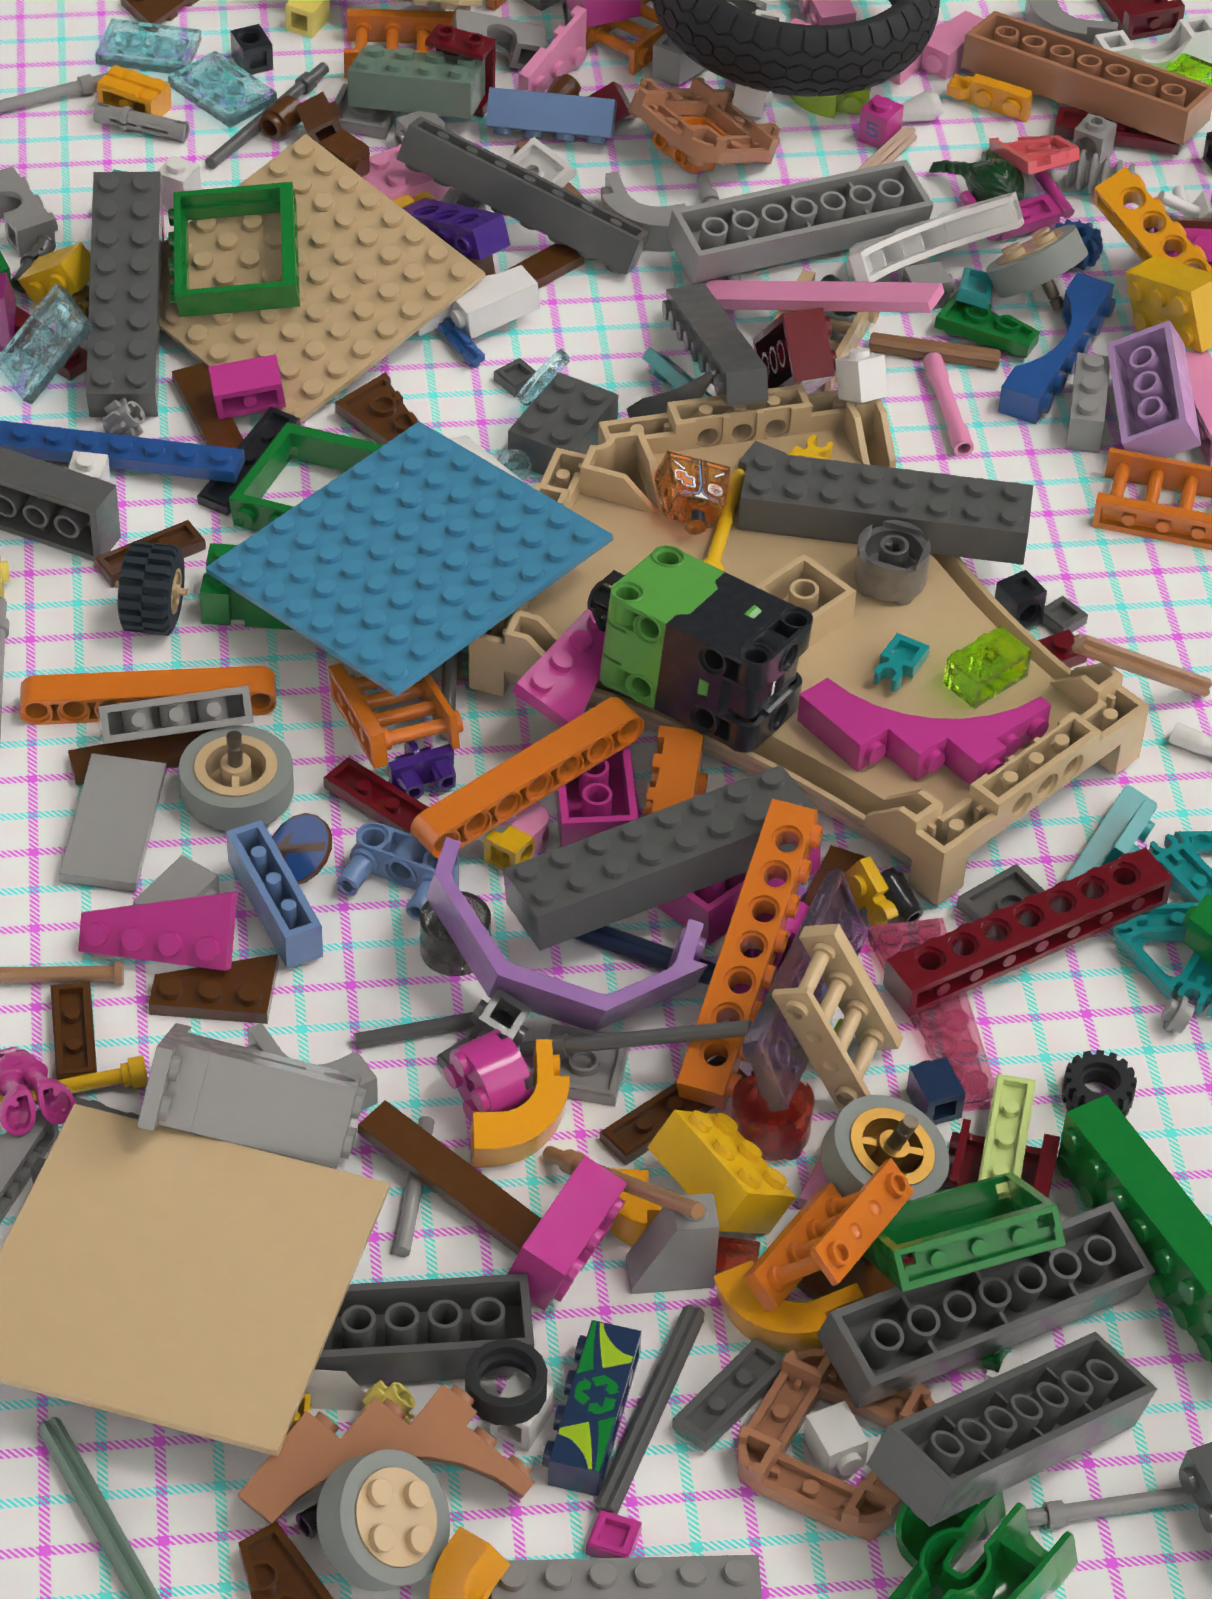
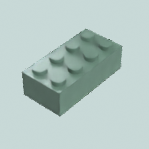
M378 44L363 46L347 71L348 106L408 113L423 111L436 113L438 116L471 119L485 95V59L480 61L462 55H445L442 51L414 52L412 48L407 47L394 50L385 49Z

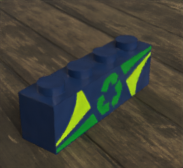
M592 1320L587 1336H579L575 1350V1360L579 1361L577 1370L570 1369L568 1371L564 1387V1395L568 1396L566 1406L558 1405L553 1430L558 1432L555 1441H547L543 1453L542 1466L548 1467L549 1486L598 1496L603 1485L639 1362L642 1331Z

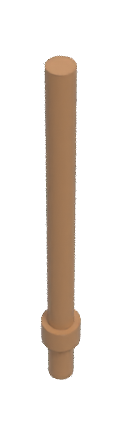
M547 1146L542 1156L545 1161L559 1166L562 1172L572 1175L585 1154L573 1149L564 1151L553 1146ZM601 1165L627 1182L623 1190L626 1193L696 1220L702 1218L705 1213V1207L700 1202Z

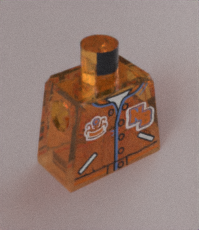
M667 451L654 474L664 515L668 519L684 522L685 530L692 535L702 534L707 528L713 527L725 506L730 467Z

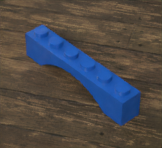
M1077 272L1065 290L1061 316L1067 329L1065 337L1054 349L1044 356L1013 368L1001 386L998 412L1035 425L1043 413H1049L1055 394L1062 393L1068 374L1073 375L1075 372L1077 352H1088L1092 337H1097L1102 330L1105 317H1111L1116 305V299L1112 298L1114 284Z

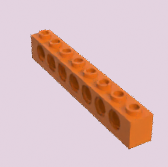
M772 798L696 1025L721 1023L728 1019L735 1021L751 1020L754 1025H760L765 1010V1002L761 1000L765 988L772 989L777 974V966H773L776 954H783L789 937V931L785 930L788 918L795 919L801 897L796 894L800 882L806 884L809 879L812 861L808 860L811 849H818L822 839L823 826L818 823V810ZM784 844H793L797 847L791 852L779 850V847ZM775 878L785 881L780 887H771L767 884ZM762 913L774 916L768 922H759L755 919ZM751 948L762 951V954L755 958H748L743 955L746 950ZM737 984H746L751 987L742 994L731 991ZM746 1036L690 1042L676 1082L679 1097L725 1110L729 1097L736 1098L742 1076L737 1074L741 1060L748 1061L754 1039ZM716 1055L727 1059L720 1066H711L707 1063L709 1058Z

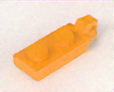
M977 73L974 77L954 74L947 84L946 94L958 100L963 99L967 104L970 103L1027 122L1031 116L1032 90Z

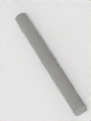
M429 1116L420 1117L418 1125L432 1135L434 1119ZM408 1173L394 1246V1253L399 1257L410 1255L423 1183L411 1173Z

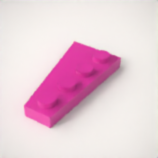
M587 608L525 673L512 691L559 727L564 726L584 713L600 677L605 633L598 629L592 611Z
M238 891L81 912L78 951L224 971L229 970L232 965Z

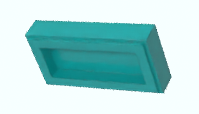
M967 266L964 267L956 301L988 309L994 286L987 272Z

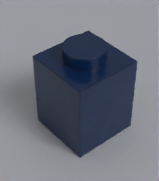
M947 1057L932 1061L925 1060L909 1067L906 1093L914 1107L923 1112L935 1125L962 1118L966 1092Z

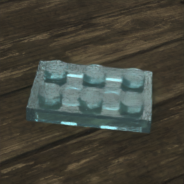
M111 18L95 53L96 64L109 67L118 65L123 68L136 69L143 72L152 71L174 76H187L202 40L201 30Z
M217 51L168 75V83L173 90L229 128L261 112L277 100V92Z
M55 284L0 353V370L20 398L31 405L93 329V325L65 288Z

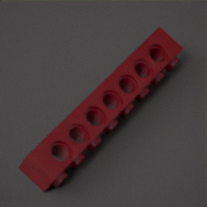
M1146 847L1133 853L1123 854L1117 860L1101 867H1093L1086 873L1071 880L1061 881L1054 887L1041 893L1028 895L1022 901L1004 909H996L981 919L971 923H964L957 929L939 937L929 938L923 944L907 951L895 953L886 959L883 986L906 1015L910 1017L1168 902L1172 876Z

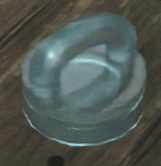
M509 449L502 452L497 458L501 464L524 481L528 478L532 464L525 452L518 449Z

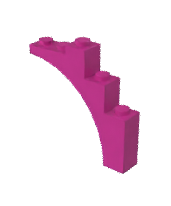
M826 678L799 694L797 721L857 772L869 764L877 763L886 755L915 781L928 773L936 772L944 764L970 785L984 774L990 775L1003 766L1006 756L1013 755L1020 747L1029 743L1037 736L1041 738L1049 727L1051 704L1040 696L1018 708L988 716L964 719L928 718L903 714L874 705L849 693L831 679Z

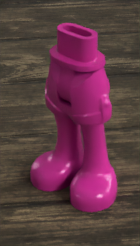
M18 1047L0 1050V1095L4 1096L0 1105L1 1125L9 1134L16 1136L24 1135L32 1129L36 1118V1108L30 1090L35 1091L39 1109L47 1121L52 1124L65 1123L73 1105L76 1104L71 1090L60 1081L47 1078V1066L37 1060L27 1050L19 1049Z

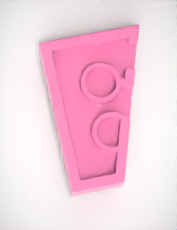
M576 5L570 12L573 18L566 26L561 24L553 32L554 39L547 49L540 47L519 72L518 90L545 92L555 77L568 74L585 61L587 56V9Z

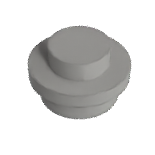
M1181 995L1177 1000L1171 998L1167 1002L1160 1016L1165 1021L1164 1030L1168 1032L1174 1030L1181 1033L1186 1028L1195 1011V1006L1188 1002V997Z

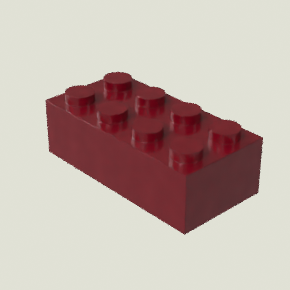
M823 307L782 313L752 339L755 352L767 367L768 389L803 384L806 394H809L835 376V358H837L834 350L831 351L829 337L832 335V326L829 317L824 314Z

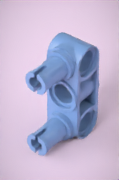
M377 822L362 825L356 833V843L350 852V862L337 879L338 888L347 895H355L368 875L373 874L389 880L398 886L416 890L410 901L406 904V912L412 919L424 921L432 910L426 894L438 859L422 846L411 833H406ZM457 855L452 869V876L459 888V856Z

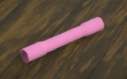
M929 353L923 358V365L944 416L947 433L954 453L957 456H967L974 450V444L959 411L943 358L939 353Z

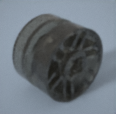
M461 891L491 936V912L488 905L480 897ZM427 901L420 911V954L424 963L433 971L447 976H464L473 973L431 904Z

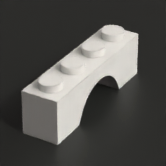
M1208 15L1180 19L1165 38L1150 45L1141 46L1133 44L1123 30L1097 34L1094 36L1093 45L1167 71L1197 67L1212 63V21Z

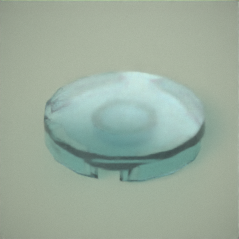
M562 348L556 351L527 381L517 394L516 399L524 406H529L554 376L565 369L570 362V356Z

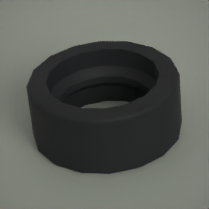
M512 1339L495 1340L482 1345L473 1352L468 1360L465 1371V1392L474 1399L471 1407L477 1411L476 1415L480 1419L494 1425H517L530 1420L543 1407L547 1397L548 1369L542 1355L531 1345ZM512 1367L525 1372L532 1379V1387L522 1395L505 1398L487 1393L481 1387L480 1382L482 1376L493 1369Z

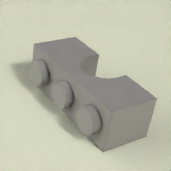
M458 8L455 9L450 26L496 39V50L506 55L509 60V67L523 69L540 47L547 49L546 30L543 25Z
M13 166L0 170V219L4 218L6 239L19 257L30 251L39 235L51 237L56 244L55 231H58V225L53 213L46 211L40 196L33 194L27 179L20 177Z
M1077 352L1065 449L1100 453L1110 373L1108 356Z

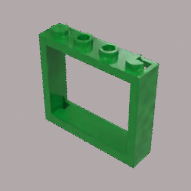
M293 182L173 192V208L168 210L170 226H174V231L168 232L170 252H174V257L168 259L170 277L174 278V284H169L170 303L177 304L179 317L300 307L297 202ZM280 212L282 281L189 289V220Z
M287 422L229 497L234 526L259 531L294 507L261 499L291 459L346 472L381 448L383 444Z
M1008 1172L907 1201L865 1251L863 1256L902 1292L1066 1246L1057 1204L1013 1172ZM1007 1182L1010 1193L1002 1192L997 1194L996 1184ZM912 1253L914 1262L905 1264L902 1261L901 1255Z

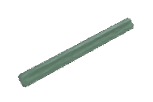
M52 1417L48 1421H43L39 1425L40 1436L130 1599H161L61 1419Z

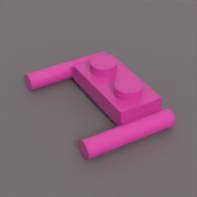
M1044 170L1035 173L1034 177L1046 193L1019 201L1024 224L1020 228L987 237V239L995 241L999 237L1003 241L1052 226L1060 222V217L1070 218L1073 216L1075 210L1047 171ZM968 190L962 192L959 196L964 206L977 203V200Z

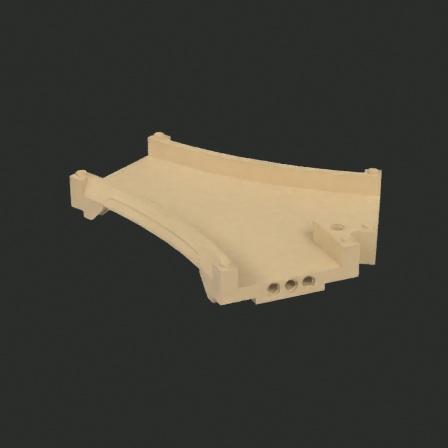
M803 384L769 388V401L727 406L720 395L667 402V413L599 422L598 445H590L587 454L556 448L541 482H536L533 488L613 534L614 540L469 644V688L504 697L508 686H515L525 673L587 609L588 597L593 587L613 570L626 575L651 554L655 548L664 545L677 547L684 553L701 561L707 558L732 472L738 469L740 458L755 441L785 452L788 455L796 445L806 449L807 439L815 434L818 436V447L826 446L829 441L833 442V453L829 460L896 468V456L888 414L881 399L865 403L844 401L838 399V390L806 394ZM670 454L690 459L692 457L693 462H695L694 459L702 460L703 479H705L703 480L702 489L708 491L709 484L720 486L721 491L711 488L712 491L713 489L718 491L714 496L705 494L714 498L719 503L701 498V507L686 499H671L672 492L670 493V489H673L671 491H684L682 489H686L694 493L698 492L689 489L692 487H679L684 485L668 481L658 482L663 480L656 478L682 483V479L678 480L675 477V470L683 469L673 462L674 459L686 468L683 471H686L688 476L695 478L697 488H700V485L696 483V481H700V477H696L695 474L698 473L700 475V471L695 469V466L699 467V464L688 462H692V460L670 456ZM705 461H706V463H710V464H713V465H717V466L726 468V469H728V470H725V469H722V468H718V467H715V466H711V465H708V464H706V466H703V465H705ZM727 471L725 472V476L719 478L713 477V475ZM740 495L721 563L726 573L797 607L804 608L813 615L809 647L799 657L797 673L802 677L801 693L829 678L849 693L874 705L903 714L948 719L993 715L1018 708L1040 696L1051 704L1047 732L1041 738L1037 736L1029 743L1020 747L1013 755L1006 756L1003 766L990 775L984 774L970 785L944 764L936 772L928 773L915 781L886 755L877 763L869 764L857 772L797 721L798 709L777 731L752 752L741 753L734 751L727 745L704 735V753L752 775L782 765L818 810L843 823L911 867L909 886L936 906L963 887L968 855L1093 764L1098 762L1112 774L1116 775L1140 758L1149 705L1122 686L1124 675L1112 665L1105 663L1076 667L1073 670L1068 668L994 598L960 557L930 553L926 585L918 595L913 597L912 602L908 605H897L891 601L864 596L857 591V583L854 577L858 544L738 529ZM670 501L676 502V507H673V503H671ZM680 502H684L681 503L683 506L681 507V512L684 507L692 510V506L689 504L693 505L694 510L697 508L704 509L705 504L706 509L703 511L706 524L701 520H693L697 522L695 524L681 521L693 522L691 521V515L683 516L680 510L673 509H678ZM896 633L929 645L930 651L929 657L915 676L911 679L902 675L900 689L893 692L890 691L892 679L883 678L878 685L873 684L874 670L879 665L880 654ZM600 677L586 706L591 709L608 698L618 697L644 720V728L657 733L659 725L693 729L659 711L636 702L614 689L604 686L600 681Z

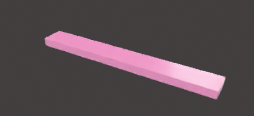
M708 280L705 284L723 309L801 311L823 307L824 311L931 313L944 294L942 283Z

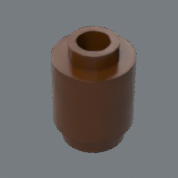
M289 95L282 96L263 112L262 118L259 121L262 132L271 139L286 136L302 122L295 107L301 102Z

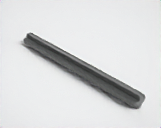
M691 1304L683 1307L595 1501L597 1513L601 1509L618 1514L704 1322L705 1313L700 1307H694Z

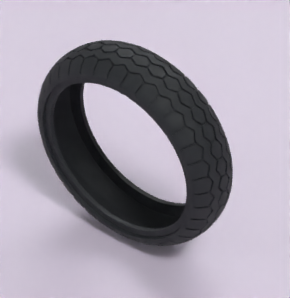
M652 0L656 16L668 37L685 55L700 66L724 79L745 87L749 86L752 89L764 92L771 91L774 94L801 97L848 94L874 87L895 77L910 66L923 52L935 29L940 8V0H889L892 5L890 8L863 20L837 25H803L761 17L740 9L725 0Z

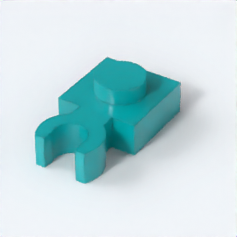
M896 633L880 654L879 665L874 670L873 684L878 685L883 678L892 679L890 691L896 692L901 687L902 675L912 679L927 660L930 646Z

